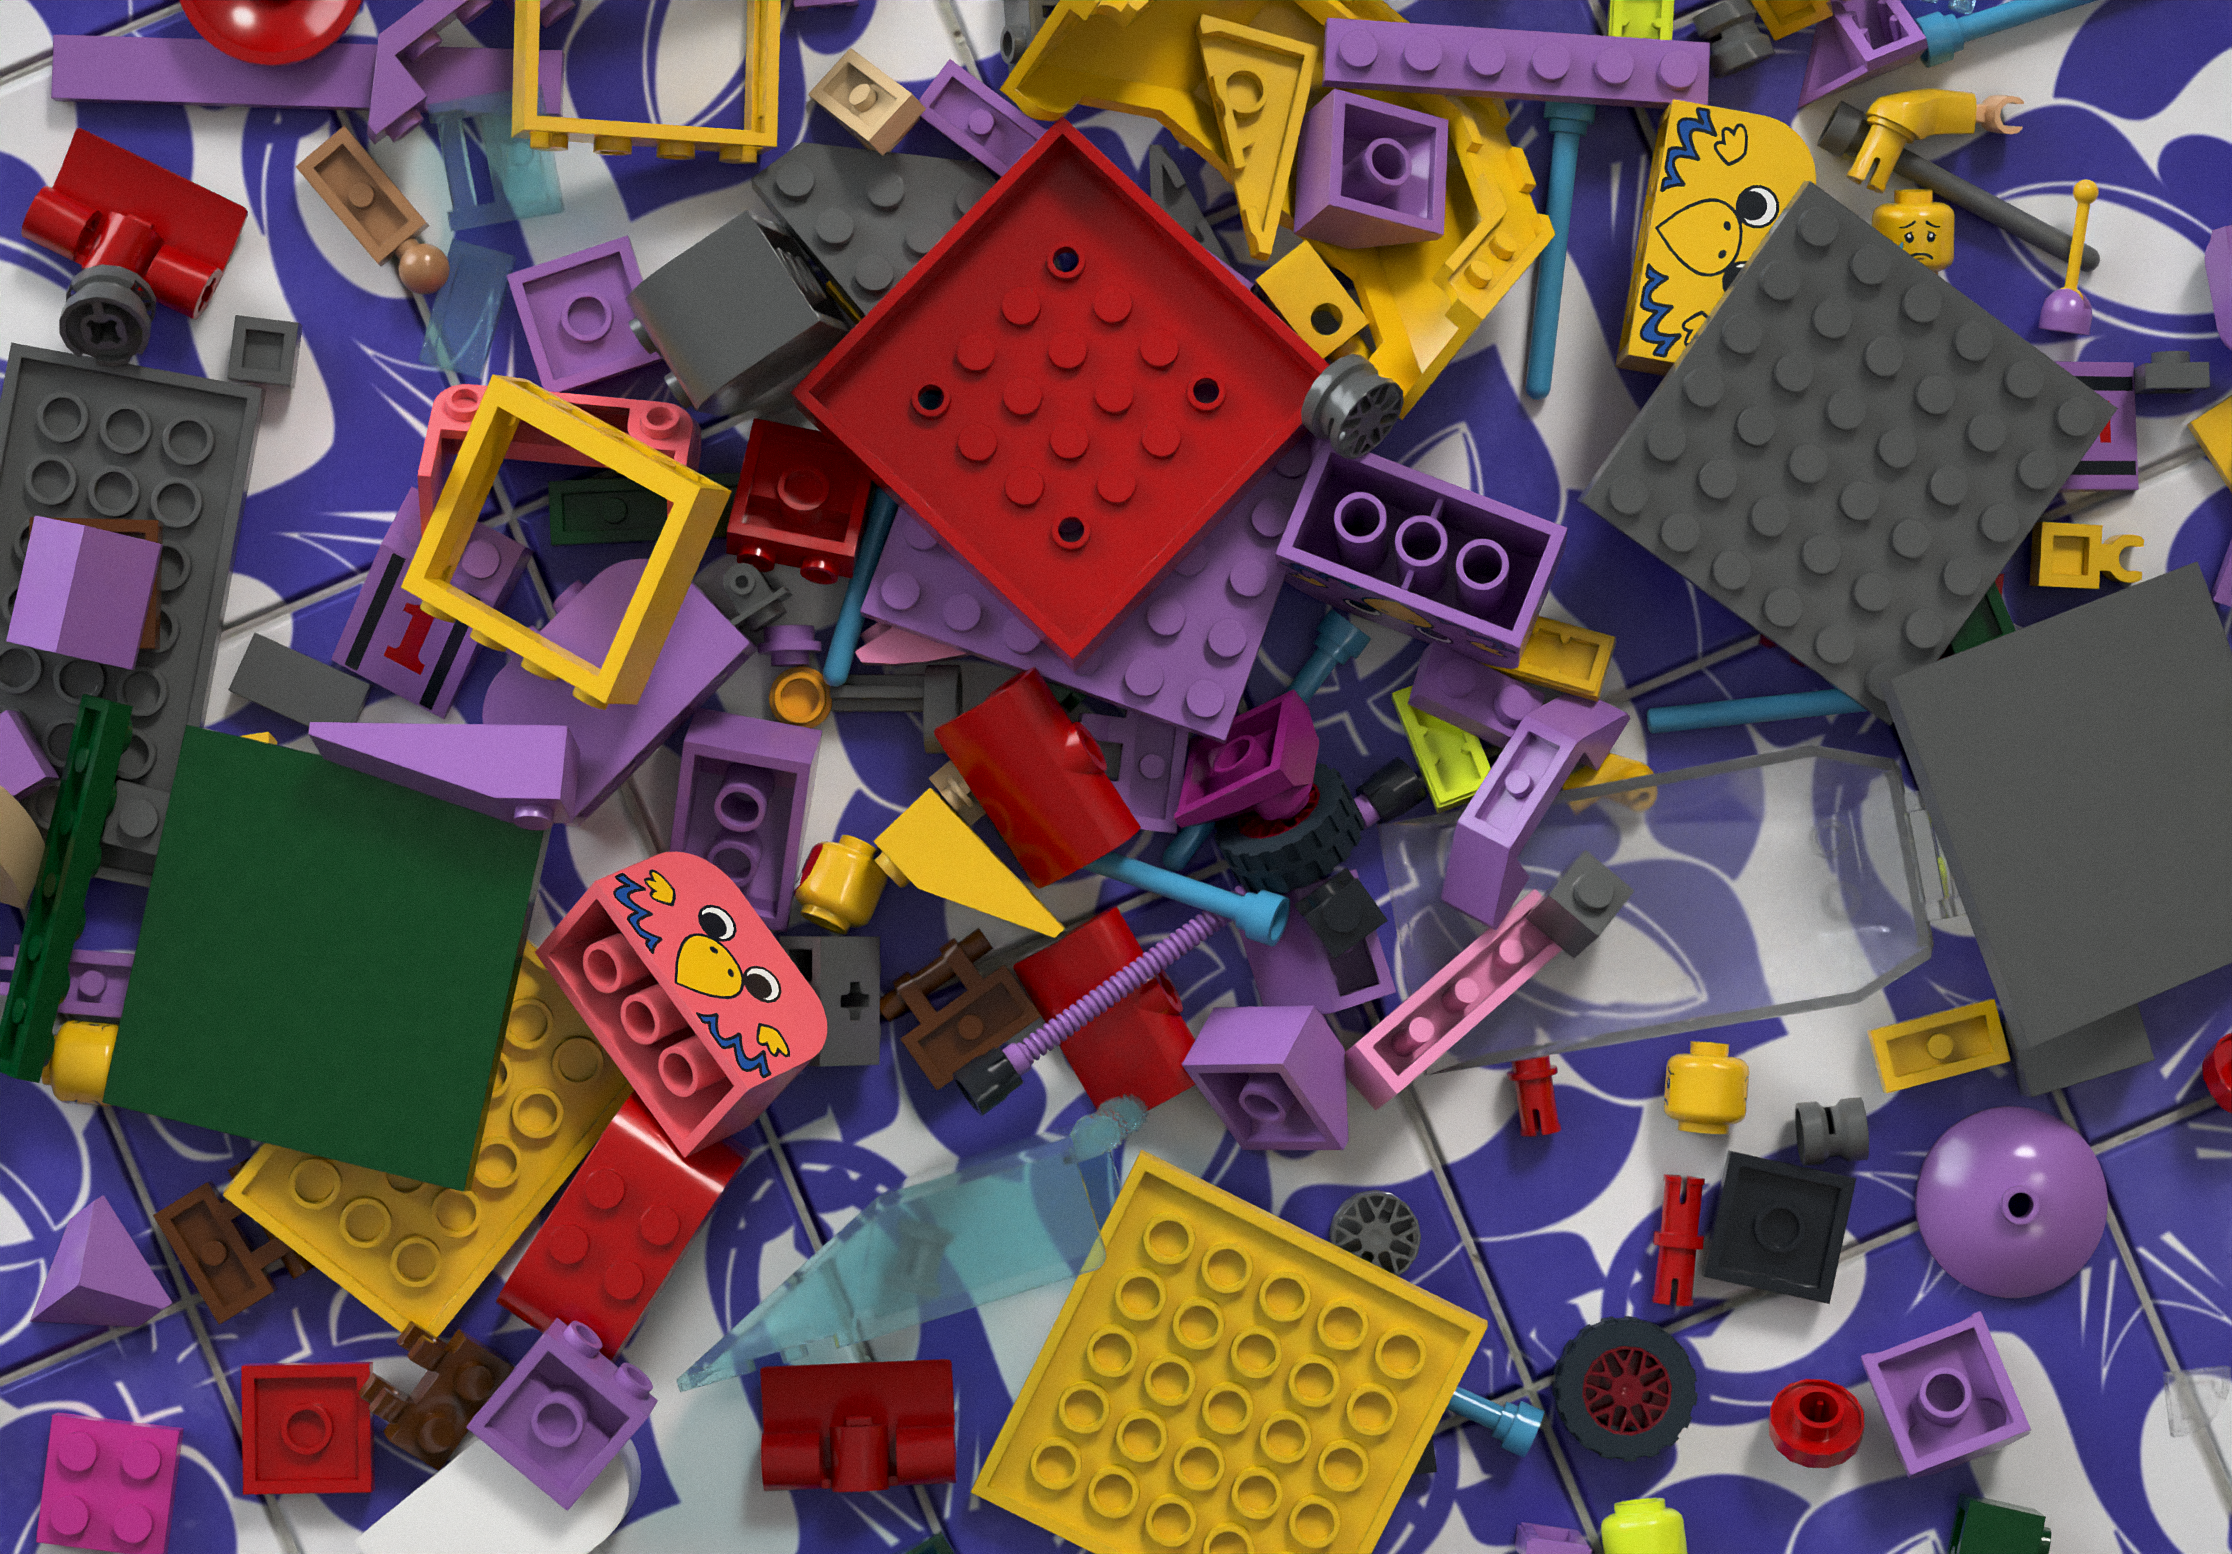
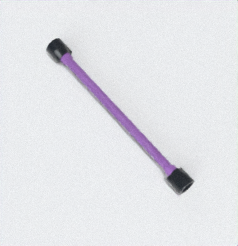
M1395 757L1374 772L1368 781L1355 789L1357 797L1354 801L1362 814L1361 818L1364 821V828L1367 829L1374 823L1380 825L1384 822L1387 824L1393 818L1404 815L1426 799V792L1420 780L1406 762L1399 757ZM1237 886L1235 892H1230L1245 896L1249 891L1245 890L1243 886ZM1203 910L1202 915L1198 914L1195 916V920H1189V925L1185 923L1182 929L1178 928L1175 931L1176 934L1171 933L1169 939L1164 938L1162 943L1156 944V948L1151 947L1149 953L1144 952L1142 957H1137L1136 963L1134 961L1130 962L1129 967H1123V972H1116V977L1111 976L1109 981L1105 980L1102 983L1103 986L1098 985L1096 991L1091 990L1089 992L1090 996L1084 995L1083 1001L1077 1000L1076 1005L1072 1004L1069 1006V1010H1063V1015L1057 1014L1056 1020L1052 1018L1049 1020V1024H1043V1030L1038 1028L1036 1034L1031 1033L1029 1039L1024 1038L1022 1040L1023 1044L1020 1042L1017 1044L1011 1043L1003 1050L999 1047L997 1049L993 1047L985 1054L973 1058L952 1073L957 1087L972 1108L980 1116L985 1115L1003 1102L1012 1091L1023 1084L1021 1076L1031 1069V1065L1034 1063L1033 1059L1039 1060L1040 1054L1044 1056L1047 1054V1050L1052 1051L1054 1045H1060V1040H1067V1035L1070 1037L1074 1035V1031L1078 1032L1081 1029L1080 1026L1085 1027L1087 1021L1092 1022L1094 1016L1099 1017L1101 1012L1105 1013L1107 1011V1007L1112 1008L1114 1002L1119 1003L1121 998H1126L1127 992L1129 994L1133 993L1134 988H1140V983L1145 984L1147 978L1152 979L1154 974L1158 975L1161 972L1160 969L1165 970L1167 964L1172 965L1174 960L1180 959V955H1186L1187 950H1193L1194 946L1200 944V941L1204 942L1207 936L1211 937L1213 931L1218 932L1220 927H1225L1227 925L1226 921L1230 923L1233 920Z

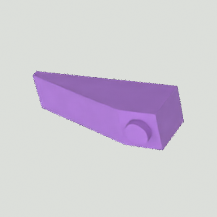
M310 722L308 734L325 760L482 814L514 823L516 826L524 829L546 830L551 828L553 823L573 824L580 749L568 726Z

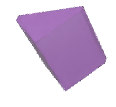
M35 516L6 642L135 670L163 544L85 525Z

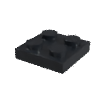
M1728 1150L1701 1275L1707 1278L1830 1304L1856 1178Z

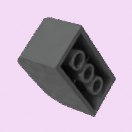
M745 210L666 263L642 281L626 297L627 304L636 316L629 321V325L644 349L649 354L656 351L670 368L671 372L665 375L664 379L679 403L685 409L692 406L698 412L717 416L732 413L762 396L831 351L852 330L848 321L833 298L828 294L820 278L786 228L748 210Z

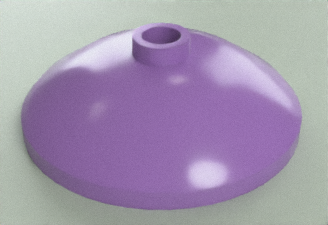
M2001 1106L1981 1110L1966 1116L1948 1128L1937 1139L1926 1155L1919 1171L1915 1189V1213L1919 1232L1929 1253L1939 1266L1963 1285L1980 1293L2003 1298H2022L2042 1294L2060 1286L2073 1277L2087 1263L2097 1248L2104 1231L2108 1210V1196L2104 1174L2099 1161L2087 1142L2073 1128L2060 1119L2042 1111L2019 1106ZM2017 1193H2024L2029 1199V1209L2024 1215L2014 1217L2008 1208L2009 1200Z

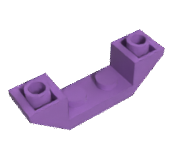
M424 0L379 34L367 135L374 144H377L387 135L395 143L408 135L424 120L419 111L426 106L427 95L400 61L408 57L413 64L418 62L441 44L443 39L439 36L438 32L457 18L463 26L470 23L493 4L492 0ZM502 0L515 16V0ZM540 0V22L545 28H548L570 12L576 4L573 0Z
M1564 693L1524 716L1457 821L1441 900L1444 904L1495 931L1498 929L1530 878L1517 860L1518 855L1577 762L1598 771L1631 719L1628 713L1600 699L1597 702Z

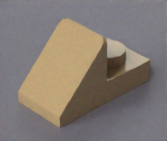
M851 48L808 94L815 103L867 150H875L882 156L886 152H891L920 120L919 116L926 110L911 92Z

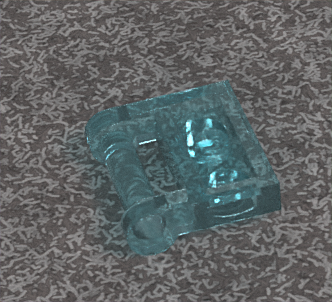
M542 84L538 85L537 116H547ZM513 89L441 100L427 104L430 123H437L452 203V210L447 211L450 231L558 214L565 210L554 151L530 149V139L511 138ZM480 116L495 202L477 205L462 118Z

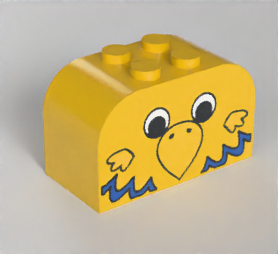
M1675 99L1671 101L1660 116L1615 367L1666 376L1804 181H1812L1816 184V170L1812 155L1803 139L1788 125L1764 115Z

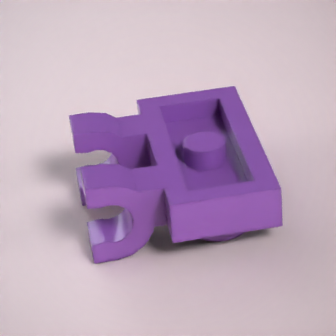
M1126 709L1124 718L1084 712L1079 713L1078 722L1088 729L1096 741L1121 744L1117 781L1111 782L1140 824V830L1176 834L1177 823L1174 820V814L1178 810L1182 790L1189 731Z

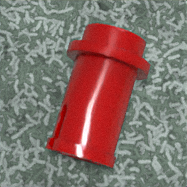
M1532 1054L1511 1059L1512 1071L1507 1072V1079L1515 1083L1521 1124L1520 1135L1532 1137L1536 1136V1132L1540 1130L1537 1109L1540 1116L1542 1135L1561 1131L1552 1075L1557 1074L1558 1069L1556 1065L1550 1064L1549 1054Z

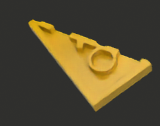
M1201 14L1197 21L1195 32L1250 257L1266 262L1272 253L1320 47Z

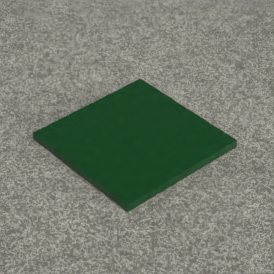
M186 725L102 1103L462 1192L471 1191L551 828L546 830L524 829L516 826L514 823H509L325 760L319 754L198 726Z

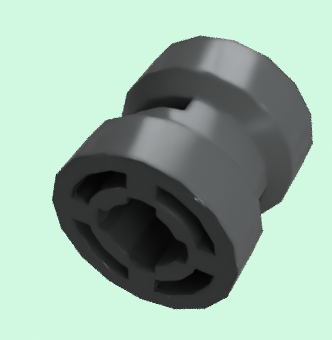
M1728 0L1709 8L1692 19L1699 37L1708 40L1711 44L1712 54L1709 62L1715 77L1718 79L1750 68L1775 54L1769 36L1761 33L1758 26L1755 25L1754 21L1758 12L1751 0Z
M1861 1097L1840 1099L1835 1106L1823 1107L1817 1101L1796 1103L1795 1130L1802 1166L1824 1164L1828 1157L1841 1156L1847 1162L1868 1160V1123L1864 1102Z

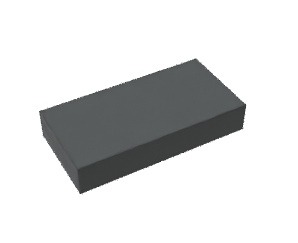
M254 632L228 691L309 727L310 722L357 723L373 685Z

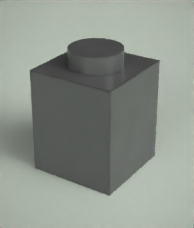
M1584 850L1559 874L1525 918L1575 959L1601 935L1635 890L1587 850Z

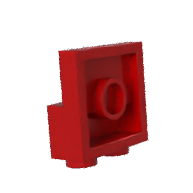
M754 418L727 528L726 554L736 555L738 563L750 564L759 572L772 571L775 563L801 568V576L817 584H834L838 581L839 576L853 579L873 481L821 431Z

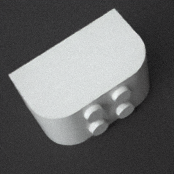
M478 1439L370 1526L354 1542L363 1554H606L605 1552L612 1546L607 1537L626 1516L637 1497L641 1481L639 1456L632 1440L629 1439L567 1511L482 1440Z

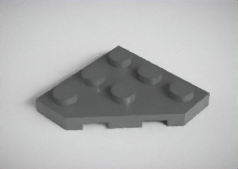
M801 142L751 178L752 189L861 319L997 182L981 162L886 152L882 156L875 150Z

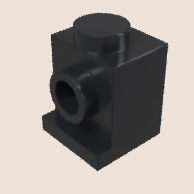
M1347 867L1294 904L1331 958L1334 959L1388 921L1359 879L1354 878Z

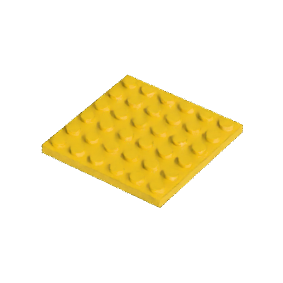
M1141 1149L973 1484L971 1493L1094 1554H1372L1488 1327V1321Z

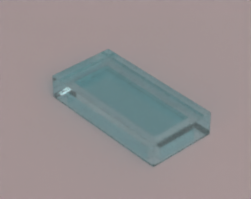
M452 238L447 256L450 266L449 277L444 286L437 292L418 361L426 365L482 380L509 286L506 275L513 272L516 257Z

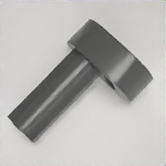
M927 665L925 674H848L844 684L837 687L830 686L832 712L923 713V737L926 754H947L935 737L934 730L936 727L963 713L960 665Z

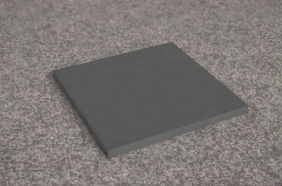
M2198 561L1879 683L2018 1051L2031 1049L2232 963V650Z

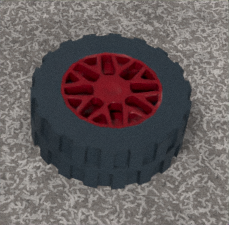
M1317 763L1312 788L1309 792V800L1298 814L1284 820L1279 818L1264 820L1256 811H1252L1233 818L1216 821L1214 827L1217 833L1214 834V838L1237 882L1242 884L1245 890L1259 892L1264 889L1282 894L1291 892V889L1302 886L1303 888L1308 886L1314 880L1322 876L1325 877L1334 871V868L1339 863L1344 862L1351 855L1350 852L1354 846H1358L1361 840L1360 832L1364 830V821L1340 773L1335 768L1329 769L1326 764Z
M1613 1316L1602 1318L1601 1322L1592 1326L1588 1324L1580 1329L1581 1333L1573 1340L1569 1339L1563 1347L1565 1351L1561 1359L1556 1361L1554 1368L1555 1381L1552 1383L1553 1396L1557 1406L1556 1410L1567 1430L1586 1449L1592 1450L1601 1457L1610 1460L1617 1458L1623 1459L1624 1462L1637 1461L1636 1458L1647 1456L1651 1458L1660 1454L1659 1450L1667 1445L1671 1447L1680 1439L1678 1435L1684 1427L1688 1428L1692 1420L1690 1414L1693 1405L1696 1406L1698 1393L1695 1392V1381H1697V1378L1684 1348L1658 1325L1632 1316H1625V1318H1614Z

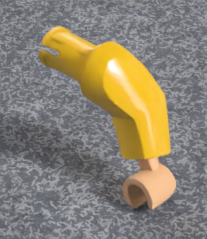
M1932 88L1896 92L1878 97L1865 114L1868 118L1867 124L1871 128L1846 177L1854 183L1861 185L1872 163L1875 162L1876 168L1866 189L1883 194L1906 143L1912 144L1914 140H1923L1930 135L1974 134L1976 123H1981L1982 127L1989 132L2016 134L2023 127L2003 125L2000 113L2006 104H2024V101L2015 96L1992 95L1986 98L1982 104H1977L1976 96L1973 92Z

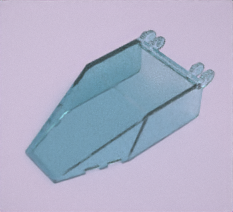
M1133 1093L1130 1096L1124 1094L1123 1098L1119 1096L1113 1097L1101 1103L1097 1112L1084 1115L1076 1123L916 1172L872 1201L676 1380L680 1392L751 1373L756 1370L755 1359L779 1351L783 1363L809 1356L806 1343L833 1336L836 1348L838 1349L1097 1270L1106 1262L1107 1258L1100 1230L1122 1188L1110 1151L1112 1148L1116 1149L1117 1145H1121L1122 1140L1127 1138V1134L1132 1135L1133 1131L1138 1132L1139 1128H1143V1123L1148 1122L1146 1117L1150 1115L1147 1112L1149 1106L1145 1105V1100H1141L1140 1096H1133Z

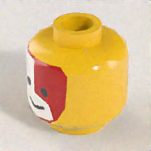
M842 835L838 843L822 841L814 845L810 850L793 891L795 898L803 906L800 912L801 916L824 929L844 935L847 934L850 927L859 928L868 924L888 880L887 874L873 859L877 851L876 848L863 840L849 835Z

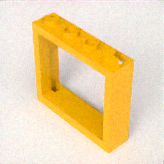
M515 0L511 138L530 139V149L539 151L568 150V142L593 143V153L600 155H631L632 146L656 148V157L662 159H694L695 150L719 152V161L723 163H757V154L762 155L777 147L781 0H747L744 130L537 116L540 0Z
M493 374L401 588L422 599L420 609L425 613L450 623H455L456 620H459L473 628L470 637L476 642L501 652H505L508 648L524 657L521 666L532 674L552 681H556L559 677L575 686L572 695L587 705L606 710L608 704L637 705L732 491L527 379ZM520 420L531 424L674 503L601 669L450 584Z

